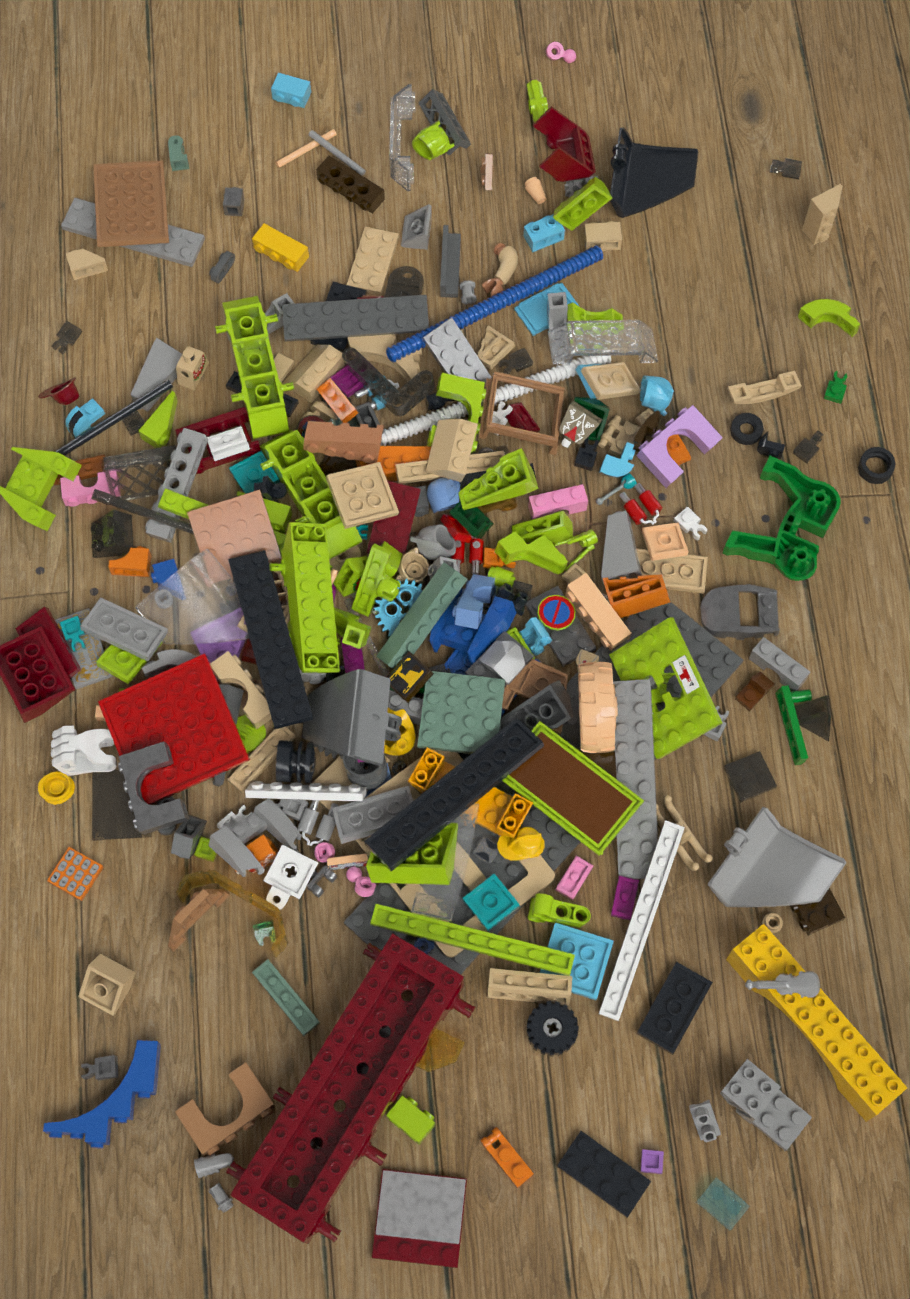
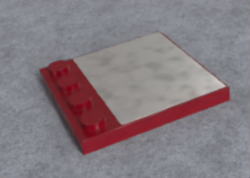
M382 1169L372 1258L458 1268L467 1179Z

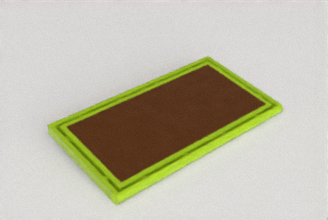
M539 721L532 729V732L543 742L544 747L502 781L522 797L533 802L535 807L600 856L644 803V800Z

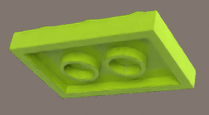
M112 644L96 661L98 667L127 684L132 681L147 663L146 660Z

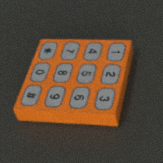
M68 847L47 882L83 901L104 867Z

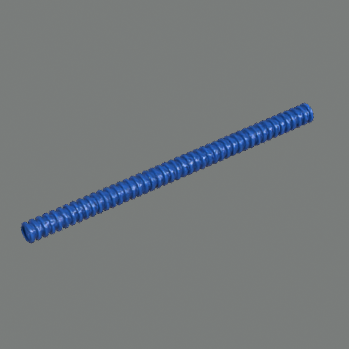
M595 245L593 248L575 255V257H571L552 268L544 270L543 273L540 272L538 275L530 277L529 280L526 279L524 282L522 281L510 287V289L508 288L501 293H497L496 296L493 295L491 298L483 300L482 303L479 302L477 305L469 307L468 310L465 309L463 312L455 314L454 317H449V319L453 318L459 329H463L473 324V322L486 318L487 315L490 316L492 313H496L502 308L504 309L506 306H510L516 301L518 302L520 299H524L534 294V292L548 287V285L550 286L557 281L565 279L567 276L569 277L571 274L579 272L580 269L583 270L585 267L587 268L589 265L603 260V252L599 246ZM448 319L430 326V329L426 328L425 331L422 330L420 333L406 338V341L402 340L401 343L398 342L396 345H392L391 348L387 347L386 354L389 360L394 363L396 359L400 360L401 357L405 358L406 355L409 356L411 353H415L416 350L419 351L421 348H425L426 345L421 338Z

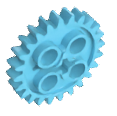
M405 579L404 584H401L400 588L398 587L399 593L396 598L404 608L408 606L410 610L422 593V584L416 587L415 580L410 585L408 580ZM408 592L411 595V599L407 602L402 601L400 598L401 593ZM382 598V600L375 601V603L380 605V607L374 608V611L379 612L375 618L381 619L377 625H384L382 632L389 630L388 637H390L399 625L400 620L407 613L402 614V608L394 600L390 602ZM394 605L397 608V612L394 615L388 614L386 611L387 606Z

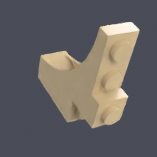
M395 334L348 337L352 361L359 358L360 361L384 364L397 371L406 379L415 396L422 395L424 381L418 375V372H420L418 363H420L422 349L416 350L415 353H411L409 356L406 355L405 358L401 357L400 360L396 359V362L393 363L386 354V348H391L392 345L398 343Z

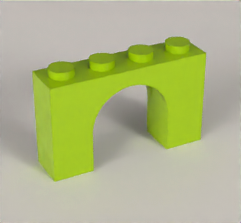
M441 373L438 379L436 396L453 399L464 405L468 412V421L478 424L475 433L476 437L481 426L478 423V419L482 416L484 406H481V402L485 399L487 390L484 389L485 382ZM432 425L429 430L427 446H432L436 425ZM475 438L471 454L472 452H475L477 448L478 441H475Z

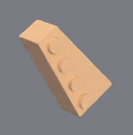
M587 573L567 585L565 598L572 602L575 610L586 621L591 630L598 635L605 648L608 647L612 651L621 643L630 639L632 633Z

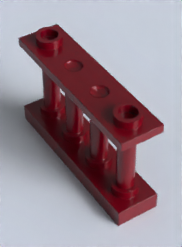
M245 407L175 430L178 438L179 433H182L184 428L205 434L206 437H210L211 434L216 432L228 431V428L234 426H241L250 450L214 461L207 443L206 447L210 456L201 459L196 474H201L205 470L247 456L250 457L261 451L258 440L252 442L245 423L249 422ZM187 447L190 453L192 451V447Z

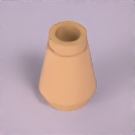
M537 177L528 179L525 182V190L537 204H542L546 201L541 181Z

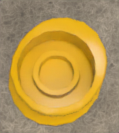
M58 771L45 775L38 783L39 795L53 805L67 801L75 791L73 779Z

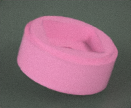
M327 842L319 843L314 850L315 858L319 862L327 863L328 858L335 856L333 845Z

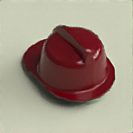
M76 377L46 389L39 394L38 398L51 396L59 404H71L80 397L74 384Z

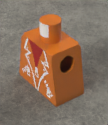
M264 834L246 846L263 868L271 865L279 852L274 842ZM249 869L253 874L257 872L255 869Z

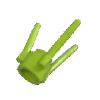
M592 529L573 536V538L554 543V546L579 541L583 548L587 547L565 568V571L581 560L589 551L595 549L594 544L598 542V538Z

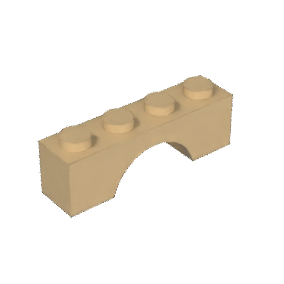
M227 651L210 663L215 676L221 684H237L248 692V701L243 710L256 730L271 720L267 700L262 696L264 694L263 690L258 684L254 685L251 679L253 678L247 669L242 670L239 666L241 662L235 654L232 656Z

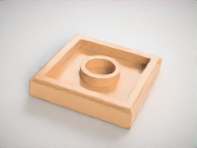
M678 522L642 528V535L651 561L688 555L689 551Z

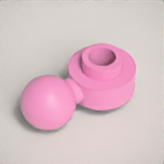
M552 42L546 48V55L551 60H558L563 57L565 62L572 63L576 59L574 50L568 49L564 51L563 46L558 42ZM552 49L556 50V55L552 54Z
M356 866L350 867L346 872V877L350 882H356L355 892L362 897L372 896L376 883H371L369 877H362L360 868Z

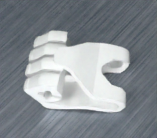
M73 725L62 726L53 731V740L51 741V747L53 748L51 749L52 766L63 774L72 776L91 772H110L117 767L116 758L113 755H106L100 750L102 747H110L115 744L108 729H93L77 735Z

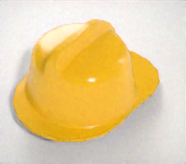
M532 827L519 829L514 838L502 835L497 842V849L500 855L510 861L538 857L545 848V841L541 833Z

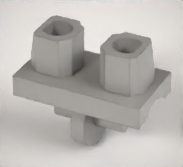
M706 1100L701 1104L689 1105L700 1140H704V1142L716 1140V1136L721 1135V1131L710 1100Z

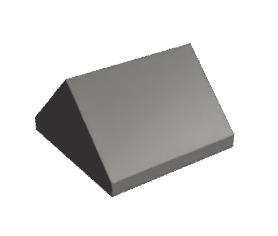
M430 204L405 216L401 240L402 247L428 250L432 223V206Z

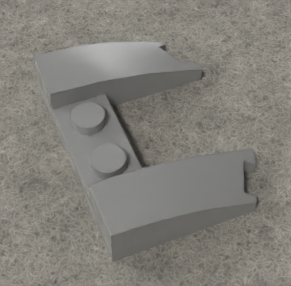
M268 798L257 805L254 812L230 828L224 826L210 836L209 847L242 877H246V870L255 869L258 875L263 874L265 870L251 851L244 845L246 842L267 830L283 845L296 851L297 846L293 843L295 839L301 840L302 835L286 814Z

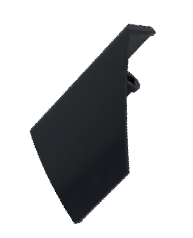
M624 127L619 129L618 143L612 148L611 166L614 171L610 191L612 196L610 202L619 217L624 218L650 209L695 186L698 149L660 147L633 143Z

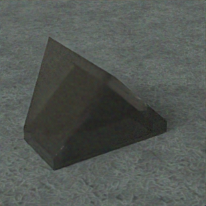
M825 695L794 706L799 725L829 742L831 725L829 696Z

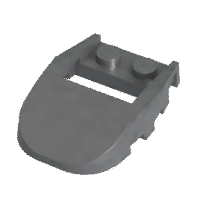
M750 584L719 587L707 593L701 602L702 626L715 637H733L736 640H744V638L755 637V639L763 638L764 634L774 633V636L779 634L777 590ZM739 592L757 594L758 627L740 626Z

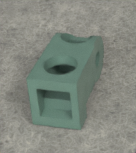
M176 135L170 137L168 147L172 171L189 169L187 154H184L183 139Z

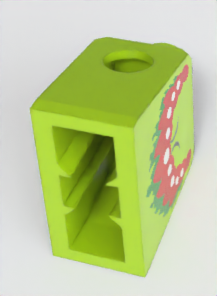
M367 556L345 560L333 582L343 597L357 592L368 560Z

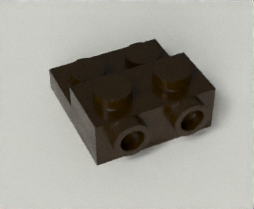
M830 888L820 902L790 905L792 912L796 913L800 919L798 921L800 928L803 932L806 931L808 936L845 919Z

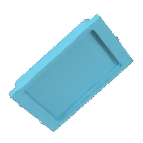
M557 283L519 303L514 308L532 336L548 328L547 294L566 292L567 305L572 302L578 305L563 283Z

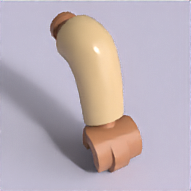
M503 243L497 244L494 248V253L498 255L499 262L501 263L493 279H489L482 284L484 292L488 294L491 291V296H496L497 293L504 291L503 287L511 278L518 264L516 250L512 246H505Z

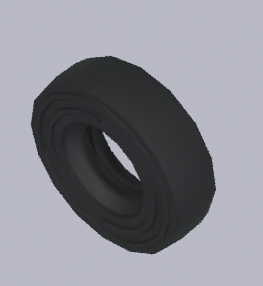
M752 413L737 415L730 427L733 439L743 445H752L758 442L764 430L761 419ZM748 423L753 426L754 432L744 434L741 432L740 426Z

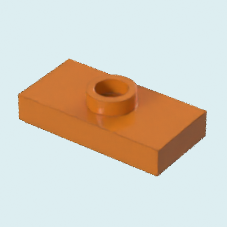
M679 434L668 437L667 451L677 465L690 461L691 455Z

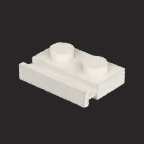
M241 426L207 437V443L214 461L250 450Z

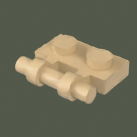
M615 415L613 420H610L606 432L602 433L598 446L605 448L606 444L610 445L609 453L620 458L627 442L633 444L640 427L628 421L625 422L624 426L619 425L621 417ZM614 431L619 433L616 439L611 437Z

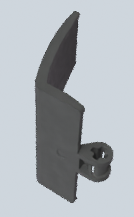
M358 669L334 678L312 691L307 698L313 720L303 722L302 738L345 756L380 766L383 763L385 739L396 741L401 738L399 727L402 724V718L388 713L390 679Z

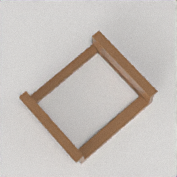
M494 371L491 379H486L485 389L487 390L482 405L484 408L480 419L481 426L478 438L486 439L488 433L491 432L549 445V454L556 455L565 387ZM498 381L557 394L551 436L492 423Z

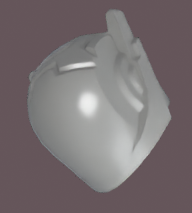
M443 525L425 527L420 530L416 537L412 536L410 538V541L417 544L421 555L428 560L435 561L439 556L448 558L456 552L455 539L451 537V534Z

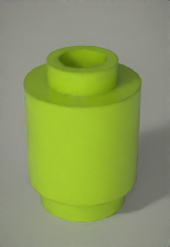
M492 566L487 577L495 578V586L497 585L498 587H501L504 583L513 587L516 580L514 572L498 566Z

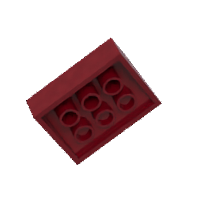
M41 626L0 645V678L24 723L44 714L75 691L72 682Z

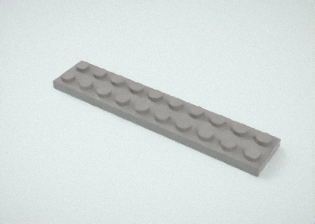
M651 680L613 681L618 707L614 750L616 778L644 800V803L617 835L619 876L632 879H645L658 842Z

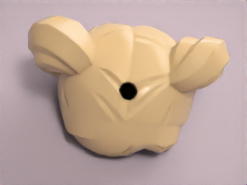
M417 547L410 549L401 558L398 567L399 575L396 580H400L401 584H404L405 579L408 580V583H412L415 580V583L420 584L428 574V561L423 555L418 553Z

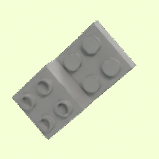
M747 1059L720 1094L730 1105L736 1107V1112L749 1124L752 1123L779 1147L787 1151L812 1117L779 1090L781 1088L780 1085Z

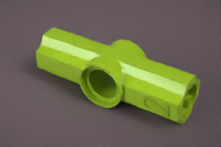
M531 80L527 83L526 88L529 97V112L532 114L535 123L548 110L547 98L543 94L541 82Z

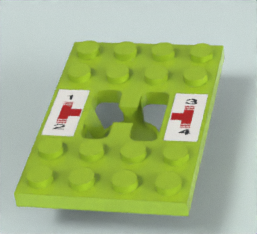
M673 617L667 618L609 654L621 681L647 680L651 676L654 678L657 688L651 689L654 755L656 759L663 758L722 724L721 718ZM671 665L674 673H664V670ZM672 676L677 677L682 688L680 697H672L670 692L666 690L667 684H663L668 683ZM665 702V708L659 711L656 703Z

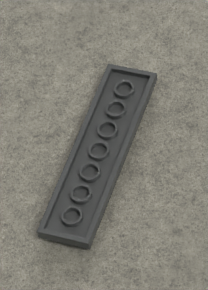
M427 295L282 304L285 342L419 333L429 328Z

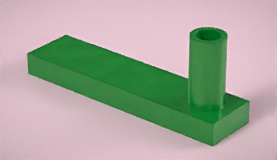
M789 685L781 686L775 693L794 764L795 766L802 765L808 759V754L794 703L811 701L812 693L809 689L790 692Z

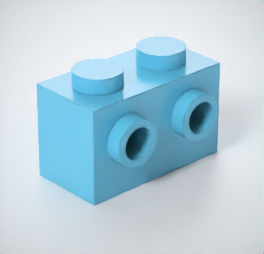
M551 215L545 216L536 222L528 223L524 226L523 236L531 251L535 252L564 240L565 229Z

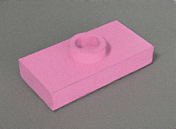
M575 856L555 891L573 901L591 872L593 865Z

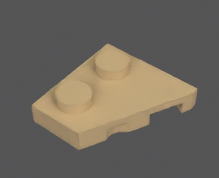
M488 326L477 356L484 366L492 370L515 347V344L512 340Z

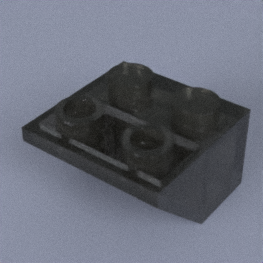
M112 510L91 523L93 558L123 556L130 551V548H133L132 515Z

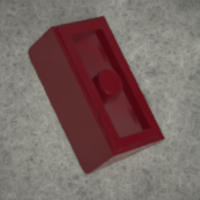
M521 402L510 404L513 409L505 418L511 427L536 433L540 431V428Z

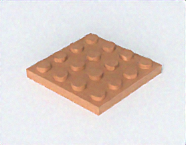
M261 490L187 512L211 585L233 578L228 561L231 558L265 550L269 563H281V552Z

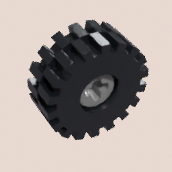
M551 1001L546 1002V1004L541 1003L536 1009L534 1008L531 1015H529L526 1026V1035L530 1045H533L535 1051H540L544 1056L548 1054L549 1057H554V1055L560 1056L564 1052H568L575 1044L579 1031L578 1020L574 1016L572 1009L569 1010L567 1005H560V1002L557 1001L555 1003H551ZM554 1023L558 1031H553L551 1034L547 1025Z

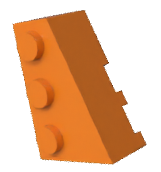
M662 574L642 575L627 579L626 576L614 580L602 578L610 605L620 618L670 603Z

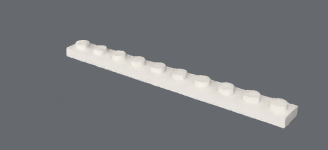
M666 820L664 822L599 1011L600 1015L616 1021L620 1019L685 827Z

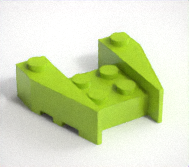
M12 447L11 450L21 454L22 457L6 488L0 486V494L23 520L48 531L56 514L42 508L58 474L74 482L82 465L58 452Z

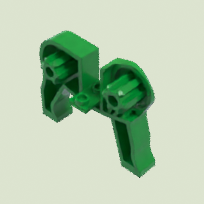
M770 455L760 479L764 481L771 480L779 484L793 502V505L786 513L776 538L732 530L722 553L727 556L741 555L751 560L768 562L773 564L784 577L790 580H806L812 577L816 571L819 546L795 534L798 528H801L824 538L838 513L841 499L836 489L828 483L811 479L797 467Z

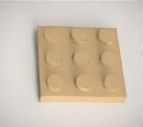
M380 462L326 476L345 529L398 515L397 505Z

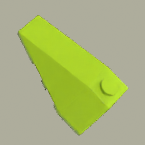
M522 448L504 455L499 459L500 462L492 468L489 467L484 475L479 479H474L458 492L463 510L522 496L539 489L534 472Z

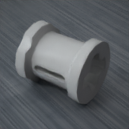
M461 282L459 285L462 290L461 302L463 304L475 303L477 301L474 293L475 282Z

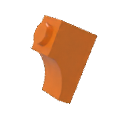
M138 546L130 548L128 554L120 559L109 560L108 568L111 575L149 577L152 558L150 550Z

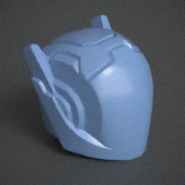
M439 478L430 483L427 489V498L434 514L452 509L459 503L458 492H460V482L448 478Z

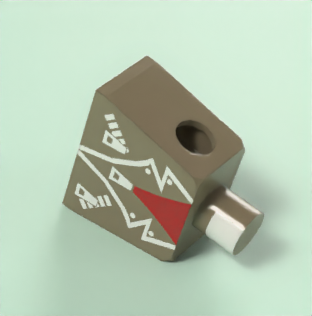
M572 401L559 428V431L564 434L560 443L566 448H570L573 442L581 445L599 426L602 419L575 401Z

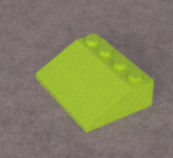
M450 823L393 871H390L371 851L366 865L371 883L450 885L454 870L458 824Z

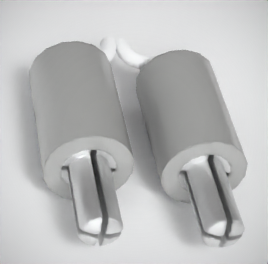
M312 800L310 808L305 807L297 830L302 832V837L307 841V845L319 844L323 840L329 842L336 825L332 808L337 807V804L332 803L328 815H323L315 836L320 840L312 841L311 843L305 834L311 835L319 814L316 809L320 800Z

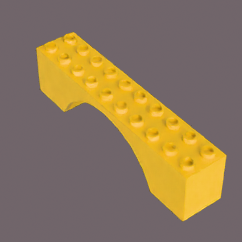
M765 924L761 925L738 944L726 959L745 982L748 979L751 981H775L780 974L798 976L800 971L806 972ZM752 988L753 992L762 995L778 1007L806 1036L829 1068L836 1082L837 1089L866 1122L878 1115L908 1088L821 988L819 993L813 998H801V995L798 993L781 995L776 989Z

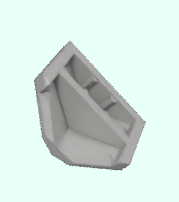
M495 641L479 659V662L500 679H505L507 685L526 666L521 647L513 641Z

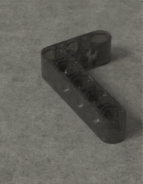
M346 348L342 353L346 368L395 416L401 417L407 414L435 389L433 374L428 370L419 372L397 390L355 348Z

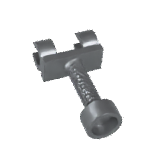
M326 865L319 873L314 870L311 876L312 881L307 885V889L318 898L324 893V890L317 885L321 878L325 876L332 883L337 879V875Z

